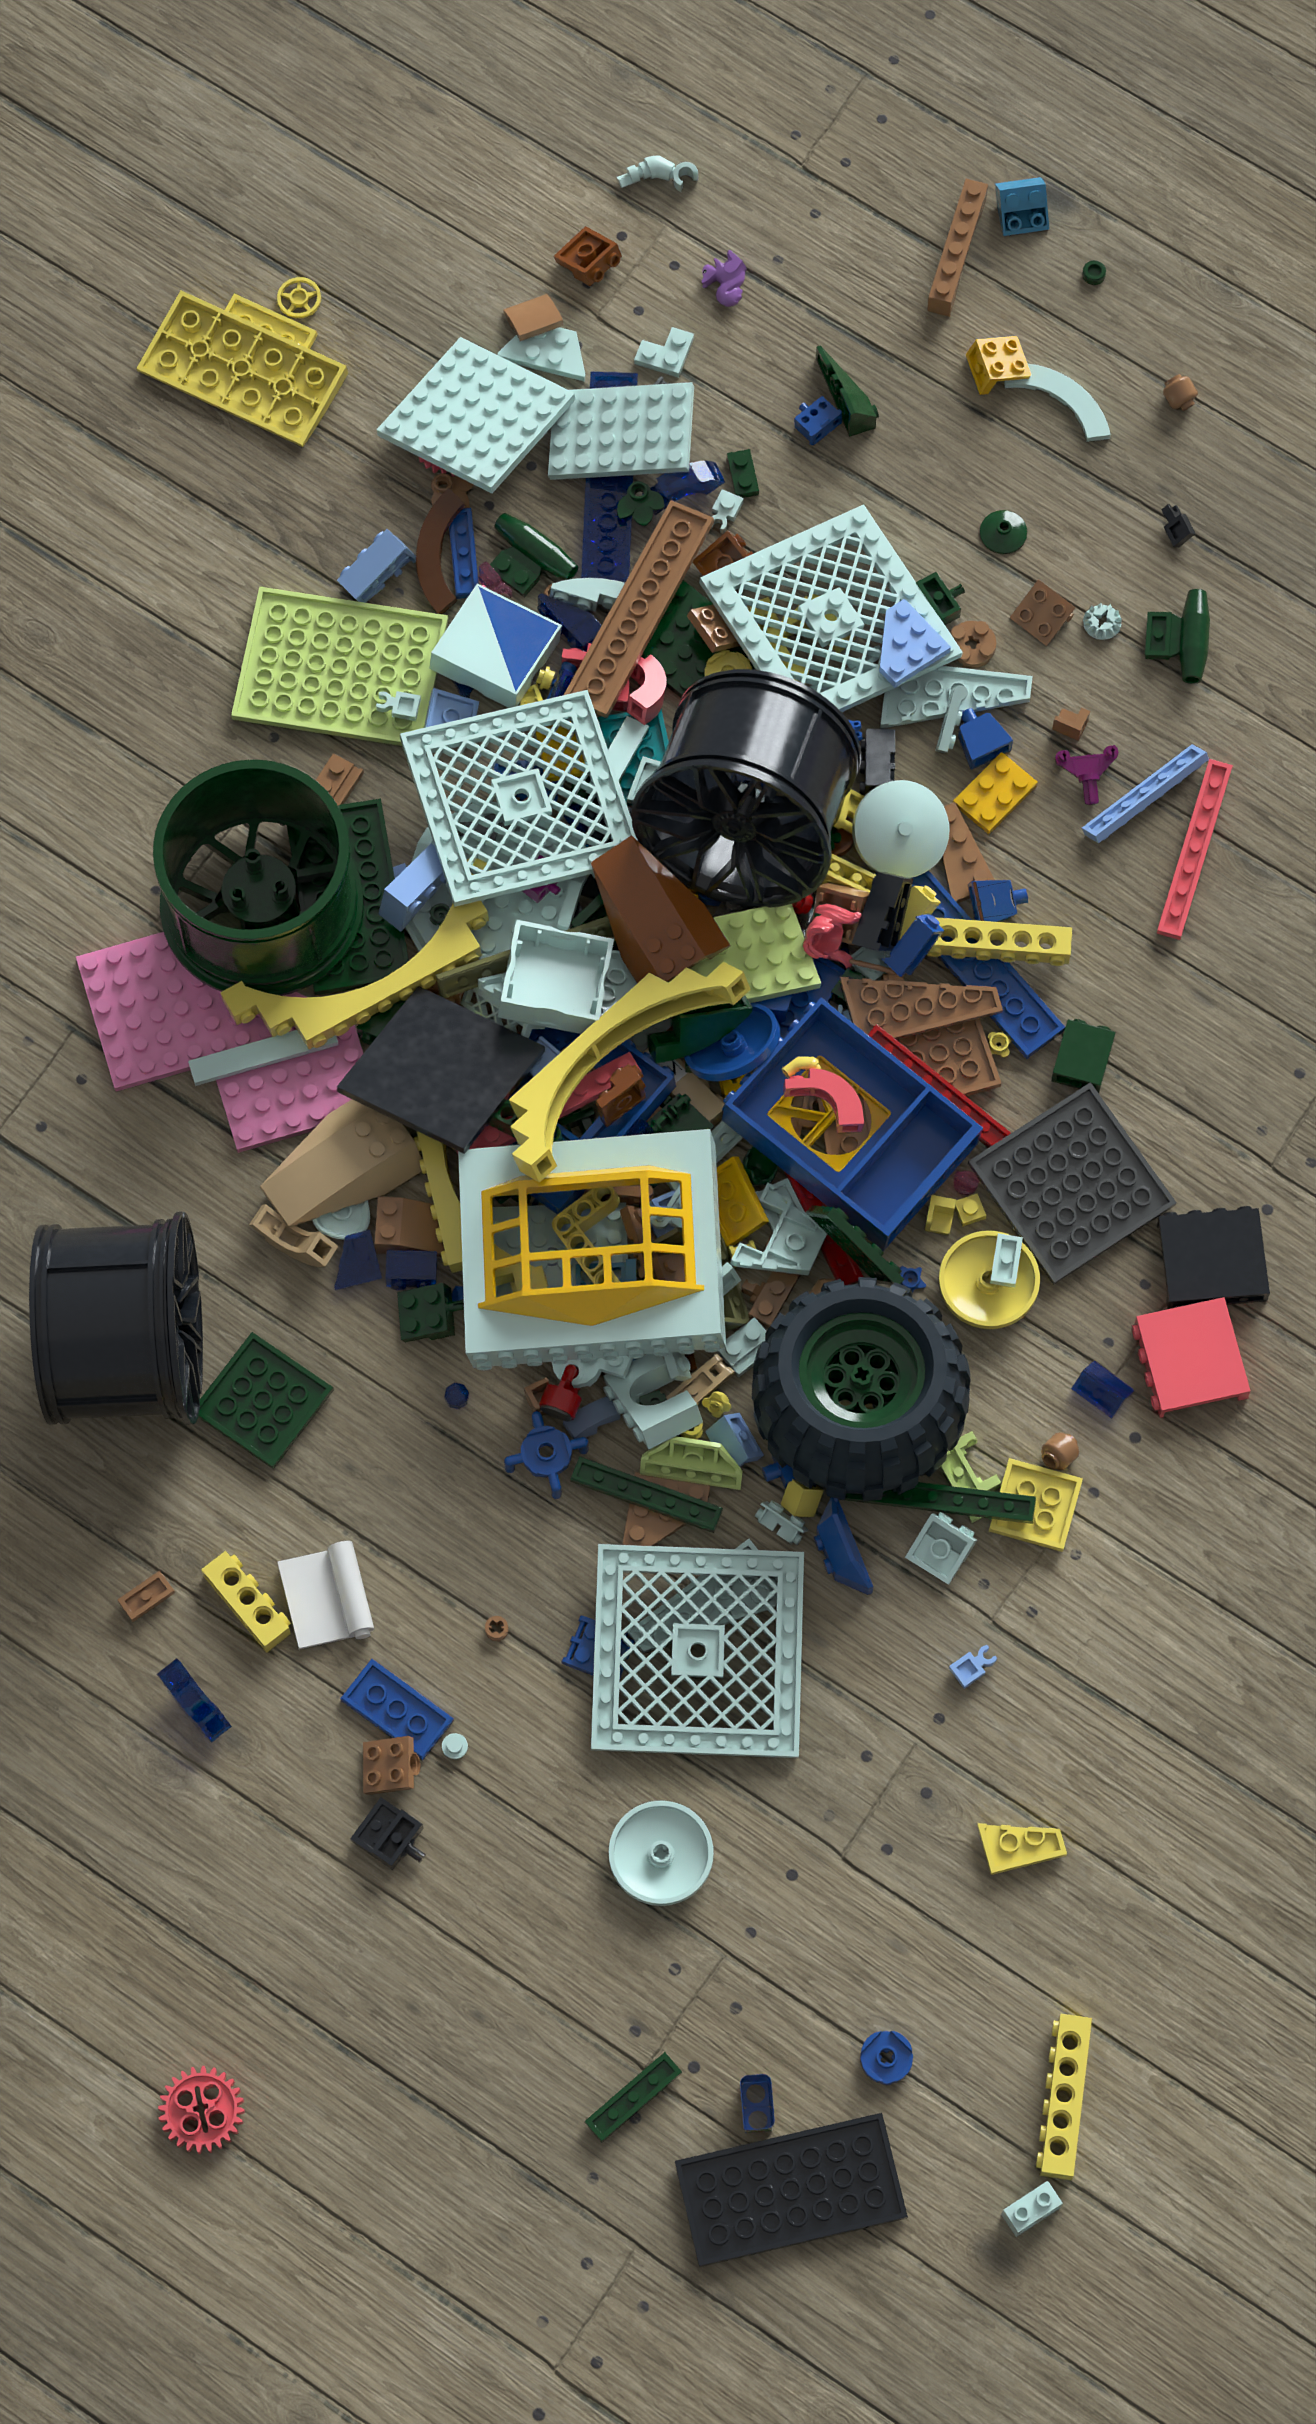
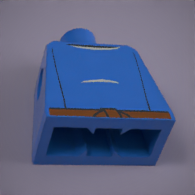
M1010 880L971 881L967 884L974 919L977 921L1001 922L1017 915L1016 905L1028 903L1026 889L1013 891Z

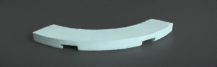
M1028 364L1031 372L1029 379L1004 381L1005 388L1039 389L1049 393L1051 397L1057 399L1065 406L1067 405L1075 413V417L1085 433L1087 442L1110 439L1109 426L1099 405L1082 386L1064 374L1043 366Z

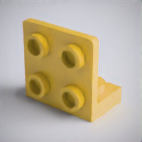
M1017 336L976 339L966 353V358L980 395L989 394L997 381L1029 379L1031 376Z

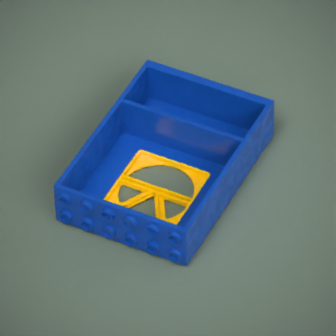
M820 998L816 1003L812 1001L803 1012L805 1016L800 1021L796 1019L787 1030L789 1033L784 1039L782 1037L779 1038L772 1054L752 1074L748 1072L740 1081L741 1087L736 1092L732 1090L723 1101L725 1105L722 1108V1121L825 1205L835 1209L840 1208L849 1217L846 1221L853 1227L855 1225L858 1226L866 1234V1238L884 1252L927 1203L931 1195L935 1194L978 1145L983 1127L823 998ZM797 1057H815L819 1061L818 1064L822 1070L840 1076L852 1086L857 1094L859 1093L864 1098L871 1114V1129L868 1137L859 1148L841 1155L825 1154L811 1148L836 1119L835 1113L830 1104L822 1098L826 1113L792 1107L791 1103L794 1096L784 1097L783 1092L785 1079H788L782 1072L784 1066ZM800 1070L793 1076L800 1075L808 1078V1071ZM791 1118L816 1121L818 1123L802 1140L795 1132Z

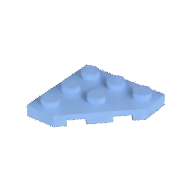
M905 599L886 610L879 672L896 688L950 653L951 646Z

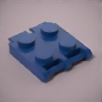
M580 1615L578 1620L580 1622L575 1637H571L570 1642L572 1644L567 1656L563 1657L561 1663L593 1676L595 1620ZM585 1624H586L587 1626L585 1627L583 1636H582V1638L580 1639V1635H581V1633H582V1631H583V1628H584V1626H585ZM622 1639L620 1657L630 1649ZM629 1639V1641L634 1645L635 1641ZM576 1645H577L578 1648H577V1650L575 1651V1655H574L573 1660H571V1657H572L573 1652H574V1650H575V1648H576ZM620 1665V1678H621V1675H622L623 1670H624V1668H623L621 1665Z

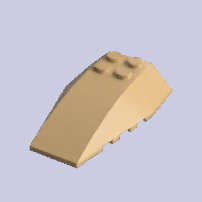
M352 1099L329 1113L263 1182L260 1188L289 1228L319 1218L321 1215L330 1212L334 1213L342 1208L358 1205L373 1198L377 1199L378 1196L383 1197L422 1172L419 1162L421 1156L414 1139L402 1123Z

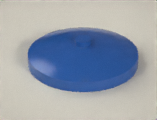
M750 1003L753 1008L752 1013L733 1031L710 1046L684 1057L690 1070L694 1075L704 1080L724 1081L737 1078L757 1068L772 1054L780 1038V1026L773 1012L761 1004Z

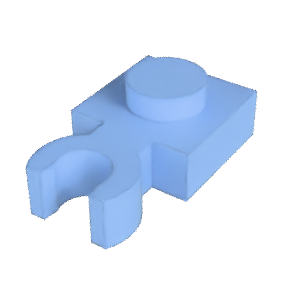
M988 1645L981 1647L976 1657L969 1652L949 1666V1670L964 1689L985 1675L983 1666L990 1667L997 1661L996 1656L991 1659L983 1657V1654L989 1650Z

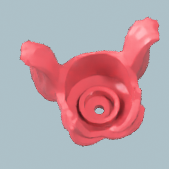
M831 904L817 906L814 919L806 930V937L803 943L804 951L812 958H826L841 962L846 968L852 967L849 960L853 958L848 953L839 950L843 936L842 925L857 923L862 916L861 913H853Z

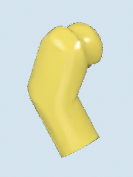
M797 1057L784 1066L782 1072L789 1079V1077L795 1075L800 1070H807L809 1073V1068L821 1069V1066L815 1057Z

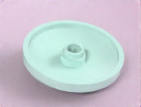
M905 780L891 781L872 789L859 803L852 824L855 848L867 866L875 872H888L907 878L919 876L937 864L946 850L950 832L946 810L938 797L923 785Z
M671 1801L647 1802L630 1810L616 1825L609 1843V1862L615 1880L628 1895L649 1905H673L690 1898L706 1882L713 1864V1842L707 1826L695 1812Z

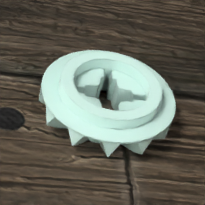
M1100 603L1097 606H1091L1085 612L1083 619L1086 632L1099 640L1114 637L1120 631L1122 624L1119 611L1112 608L1111 604L1107 606ZM1104 615H1107L1106 621L1108 623L1104 622L1099 628V620L1097 618L1101 619Z

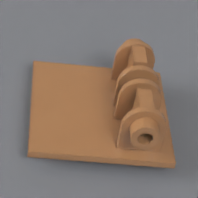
M1038 579L1010 616V619L1045 646H1048L1063 624L1073 618L1074 614L1072 612L1076 607Z

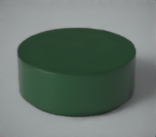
M1093 260L1084 265L1082 277L1086 283L1098 285L1104 281L1106 267L1103 263Z

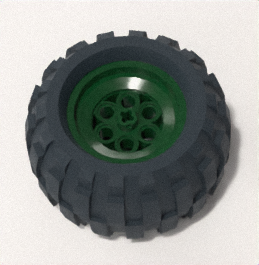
M859 1277L858 1284L844 1285L841 1279L823 1283L820 1293L815 1295L813 1292L809 1294L806 1291L795 1298L789 1305V1312L786 1316L779 1313L766 1331L765 1342H762L759 1346L753 1365L752 1400L755 1422L763 1440L767 1439L768 1450L782 1468L786 1465L793 1468L795 1480L807 1488L811 1489L812 1486L820 1485L826 1488L828 1497L845 1500L847 1493L862 1494L863 1501L881 1500L883 1492L891 1489L893 1492L897 1491L899 1495L915 1488L918 1484L919 1476L922 1477L926 1474L930 1477L946 1461L947 1452L952 1451L957 1445L964 1430L969 1408L971 1382L969 1364L965 1354H962L963 1345L951 1323L946 1326L944 1325L940 1310L927 1298L924 1301L922 1299L918 1301L913 1299L910 1288L895 1282L890 1288L877 1286V1278ZM835 1378L842 1380L840 1383H832ZM883 1385H889L893 1389L885 1391L880 1387ZM841 1400H849L851 1404L843 1406L839 1402ZM872 1403L877 1407L875 1409H867L865 1405Z

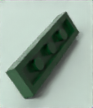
M664 2052L587 2118L584 2123L603 2143L678 2078L682 2071Z

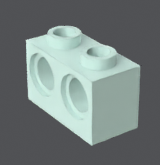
M1046 2181L1005 2208L1001 2215L1017 2237L1059 2210L1063 2203L1050 2183Z

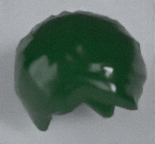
M754 1146L748 1150L742 1161V1165L752 1185H767V1183H771L777 1174L778 1166Z

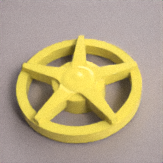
M296 277L282 284L278 290L277 301L280 310L286 316L305 318L313 315L319 308L321 293L317 284L312 280ZM297 283V288L293 289L291 293H283L288 286ZM301 283L309 284L316 291L307 293L305 289L301 288ZM317 296L315 305L310 309L308 306L309 299ZM281 297L290 300L291 306L288 310L282 305ZM303 307L306 310L303 313H293L296 308Z

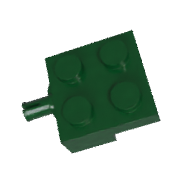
M937 572L916 582L944 625L960 618L961 608L954 598L965 593L961 584L948 590Z
M438 1283L397 1292L400 1334L403 1342L406 1343L424 1338L436 1340L455 1336L453 1312L464 1310V1299L452 1302L451 1287L445 1283Z

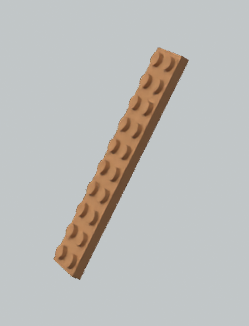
M672 500L669 502L564 695L588 690L595 713L608 718L714 524L713 517Z

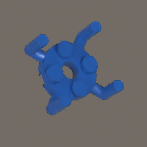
M535 1411L532 1413V1426L535 1429L531 1430L522 1442L521 1453L507 1456L504 1459L505 1471L513 1473L515 1465L523 1463L533 1476L548 1477L551 1495L554 1499H559L562 1493L558 1474L569 1467L572 1450L579 1449L581 1454L588 1453V1439L581 1437L569 1440L565 1433L555 1429V1427L544 1426L541 1413ZM550 1446L554 1452L550 1457H542L539 1454L540 1448Z

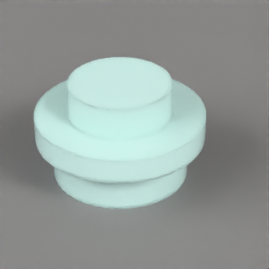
M449 1734L442 1742V1751L450 1759H460L468 1750L467 1740L461 1734Z

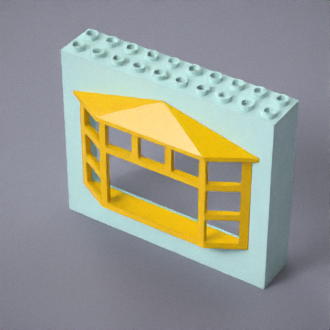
M710 1129L553 1142L552 1156L557 1167L541 1182L519 1171L512 1153L521 1145L468 1149L465 1154L458 1151L465 1349L473 1368L478 1370H490L492 1366L515 1368L517 1364L540 1366L542 1362L566 1364L568 1360L591 1362L593 1358L616 1360L618 1356L641 1358L644 1354L667 1356L669 1352L692 1354L695 1352L694 1350L717 1352L720 1348H726L716 1148ZM679 1182L681 1209L651 1207L649 1202V1184ZM630 1185L641 1186L642 1244L529 1252L527 1194ZM519 1195V1217L493 1224V1197ZM650 1217L681 1218L683 1246L652 1243ZM520 1227L521 1253L495 1261L494 1234ZM644 1253V1280L612 1282V1255ZM652 1253L682 1254L684 1256L685 1282L654 1280ZM603 1256V1284L572 1286V1258ZM562 1260V1287L531 1289L530 1262ZM521 1263L522 1290L496 1297L495 1271Z

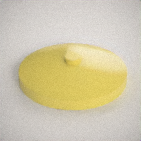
M998 1231L974 1232L958 1240L945 1254L939 1272V1289L947 1308L964 1323L982 1329H999L1012 1325L1022 1319L1034 1305L1040 1286L1038 1264L1031 1251L1023 1243L1015 1288L990 1284L998 1234L1009 1235Z

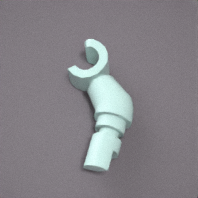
M661 156L646 157L643 162L638 163L639 166L632 165L627 167V173L617 177L621 188L639 182L642 177L644 179L659 178L667 181L673 179L675 188L680 192L683 188V181L680 180L681 176L688 175L693 181L699 180L698 169L694 164L682 162L675 167L674 163Z

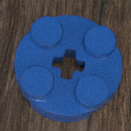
M895 2031L873 2033L865 2040L862 2046L860 2056L862 2069L876 2083L891 2085L901 2081L908 2075L912 2067L913 2054L909 2041ZM882 2051L884 2053L892 2052L891 2059L893 2062L890 2064L888 2062L882 2063L880 2053Z

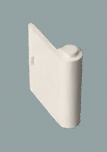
M352 1541L337 1542L330 1545L327 1551L277 1562L299 1650L353 1637L364 1639L371 1635L370 1632L374 1630V1625Z

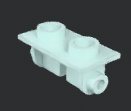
M773 1500L770 1503L768 1501L762 1502L760 1505L765 1507V1509L760 1508L755 1514L758 1522L771 1531H774L777 1524L781 1525L777 1535L790 1544L798 1545L802 1539V1536L799 1535L800 1532L804 1533L809 1530L803 1526L805 1522L797 1516L792 1515L790 1517L784 1513V1508Z

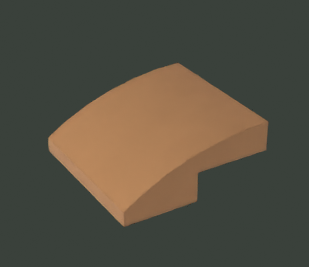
M547 294L503 309L512 330H515L520 341L564 326L558 309Z

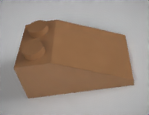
M378 1196L375 1231L376 1254L442 1257L441 1251H445L443 1242L439 1243L435 1228H439L438 1219L433 1220L430 1205L434 1204L407 1198Z

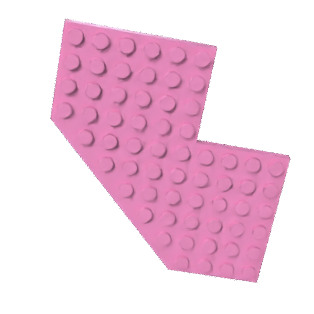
M164 932L76 957L115 1092L190 1071L189 1060L272 1037L259 1014L248 1023L236 1025L223 1003L221 991L202 983L182 966L169 947ZM298 992L283 995L287 997L306 998V996ZM355 1025L350 1027L345 1034L337 1036L339 1044L337 1046L216 1080L238 1153L312 1132L329 1113L352 1100L338 1093L337 1086L364 1054ZM293 1026L289 1032L297 1030L296 1027Z

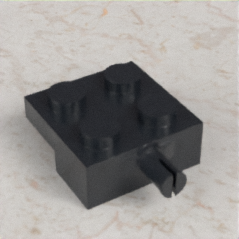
M380 1797L350 1838L351 1842L391 1870H394L399 1861L407 1854L418 1861V1863H421L422 1858L424 1859L426 1855L414 1846L416 1838L424 1829L423 1824L402 1809L399 1810L382 1797Z

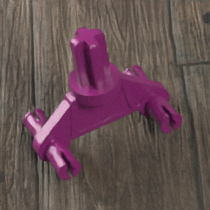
M1115 745L1107 746L1103 754L1070 757L1067 750H1061L1055 755V762L1058 766H1061L1078 778L1079 783L1083 784L1085 804L1095 805L1099 803L1097 781H1100V776L1118 757L1119 752Z

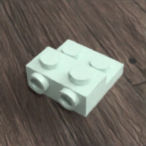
M942 1512L938 1515L932 1513L905 1558L949 1585L962 1563L965 1562L977 1539L973 1537L975 1533L969 1528L962 1525L959 1529L951 1524L953 1519Z

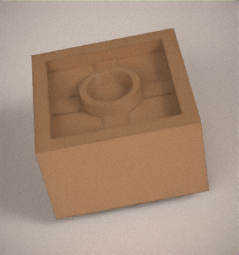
M831 882L820 885L817 889L812 920L814 919L816 907L823 904L835 905L853 913L859 912L862 915L870 892ZM859 921L854 924L842 925V942L852 943Z

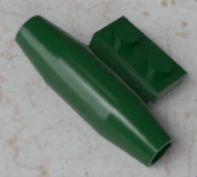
M503 513L496 520L494 528L512 547L502 550L487 569L514 591L525 598L539 582L542 570L563 580H570L575 577L579 569L578 565L560 546L537 529L507 513Z
M1202 589L1188 591L1182 617L1172 614V612L1147 613L1145 659L1169 660L1179 655L1182 680L1188 684H1198L1202 681L1208 657L1210 614L1206 591Z

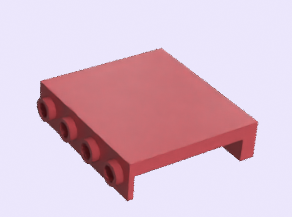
M1225 1297L1136 1316L1135 1323L1132 1325V1334L1134 1340H1139L1141 1349H1138L1139 1360L1141 1364L1145 1363L1147 1370L1144 1373L1147 1387L1152 1388L1154 1396H1151V1404L1154 1411L1158 1410L1160 1418L1164 1417L1165 1412L1237 1397L1238 1401L1248 1399L1250 1387Z

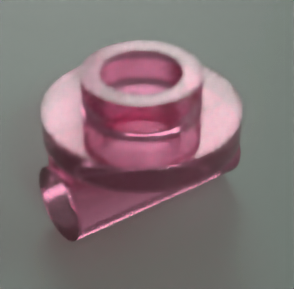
M957 1170L953 1177L954 1188L962 1195L973 1194L980 1182L971 1171L960 1172Z

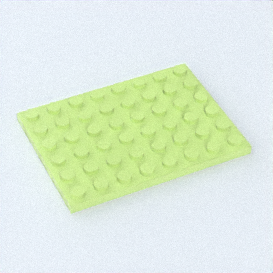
M259 586L232 709V720L402 746L400 733L424 728L431 691L435 688L437 672L429 669L431 652L447 629L448 615ZM397 691L420 695L421 701L416 721L392 717V710L387 712L377 711L376 703L385 704L387 702L386 700L379 699V692H387L391 697H395Z

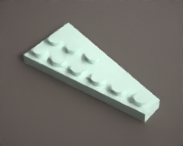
M941 666L884 693L880 729L944 718L952 689L959 685L965 686L968 690L967 697L960 703L959 711L961 712L969 708L977 712L1030 702L1033 676Z

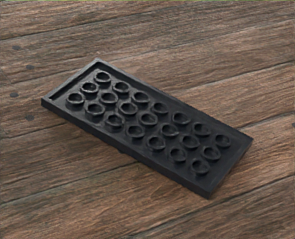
M882 2113L675 2161L699 2267L908 2218Z

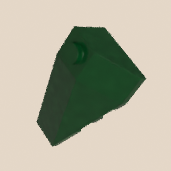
M821 345L817 346V363L837 410L840 409L842 411V421L849 437L875 429L876 419L879 418L876 406L871 405L868 396Z

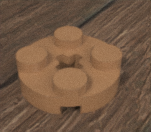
M965 621L954 626L951 630L952 637L963 652L962 657L956 660L962 663L964 667H982L994 655L996 651V637L986 622ZM969 640H974L978 644H976L975 649H971V646H966L965 643H968Z

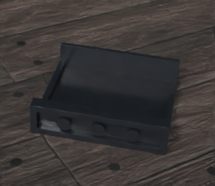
M1242 1206L1237 1208V1210L1229 1211L1226 1208H1217L1212 1210V1212L1202 1213L1201 1210H1192L1187 1214L1177 1215L1176 1212H1168L1159 1216L1157 1228L1160 1231L1167 1287V1309L1225 1297L1226 1305L1268 1301L1270 1290L1259 1208L1252 1209L1250 1206Z

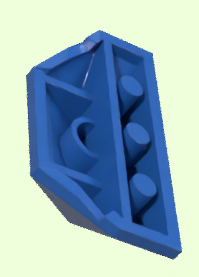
M831 1497L817 1526V1536H814V1542L818 1551L823 1550L826 1558L823 1560L827 1574L832 1573L835 1581L866 1595L872 1594L873 1584L839 1499Z

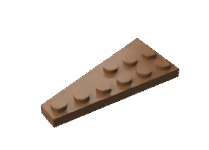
M840 977L839 979L851 1022L867 1035L877 1024L893 1038L900 1039L1003 1012L996 987L952 986L942 983L937 985L927 984L926 982L897 980L876 981L862 978L861 980L849 979V977Z

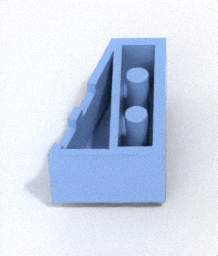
M386 529L376 535L374 542L368 549H364L358 554L357 560L351 566L343 569L337 581L358 602L366 603L385 587L384 582L393 574L396 577L401 575V568L408 562L412 561L414 564L416 562V555L391 531Z
M432 843L384 889L379 915L400 932L435 894L440 885L446 883L435 846Z

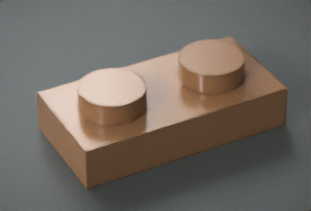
M159 1570L120 1597L118 1603L131 1621L134 1622L175 1594V1591Z

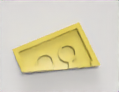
M977 1823L991 1875L1067 1856L1060 1829L1011 1827V1825L995 1826Z

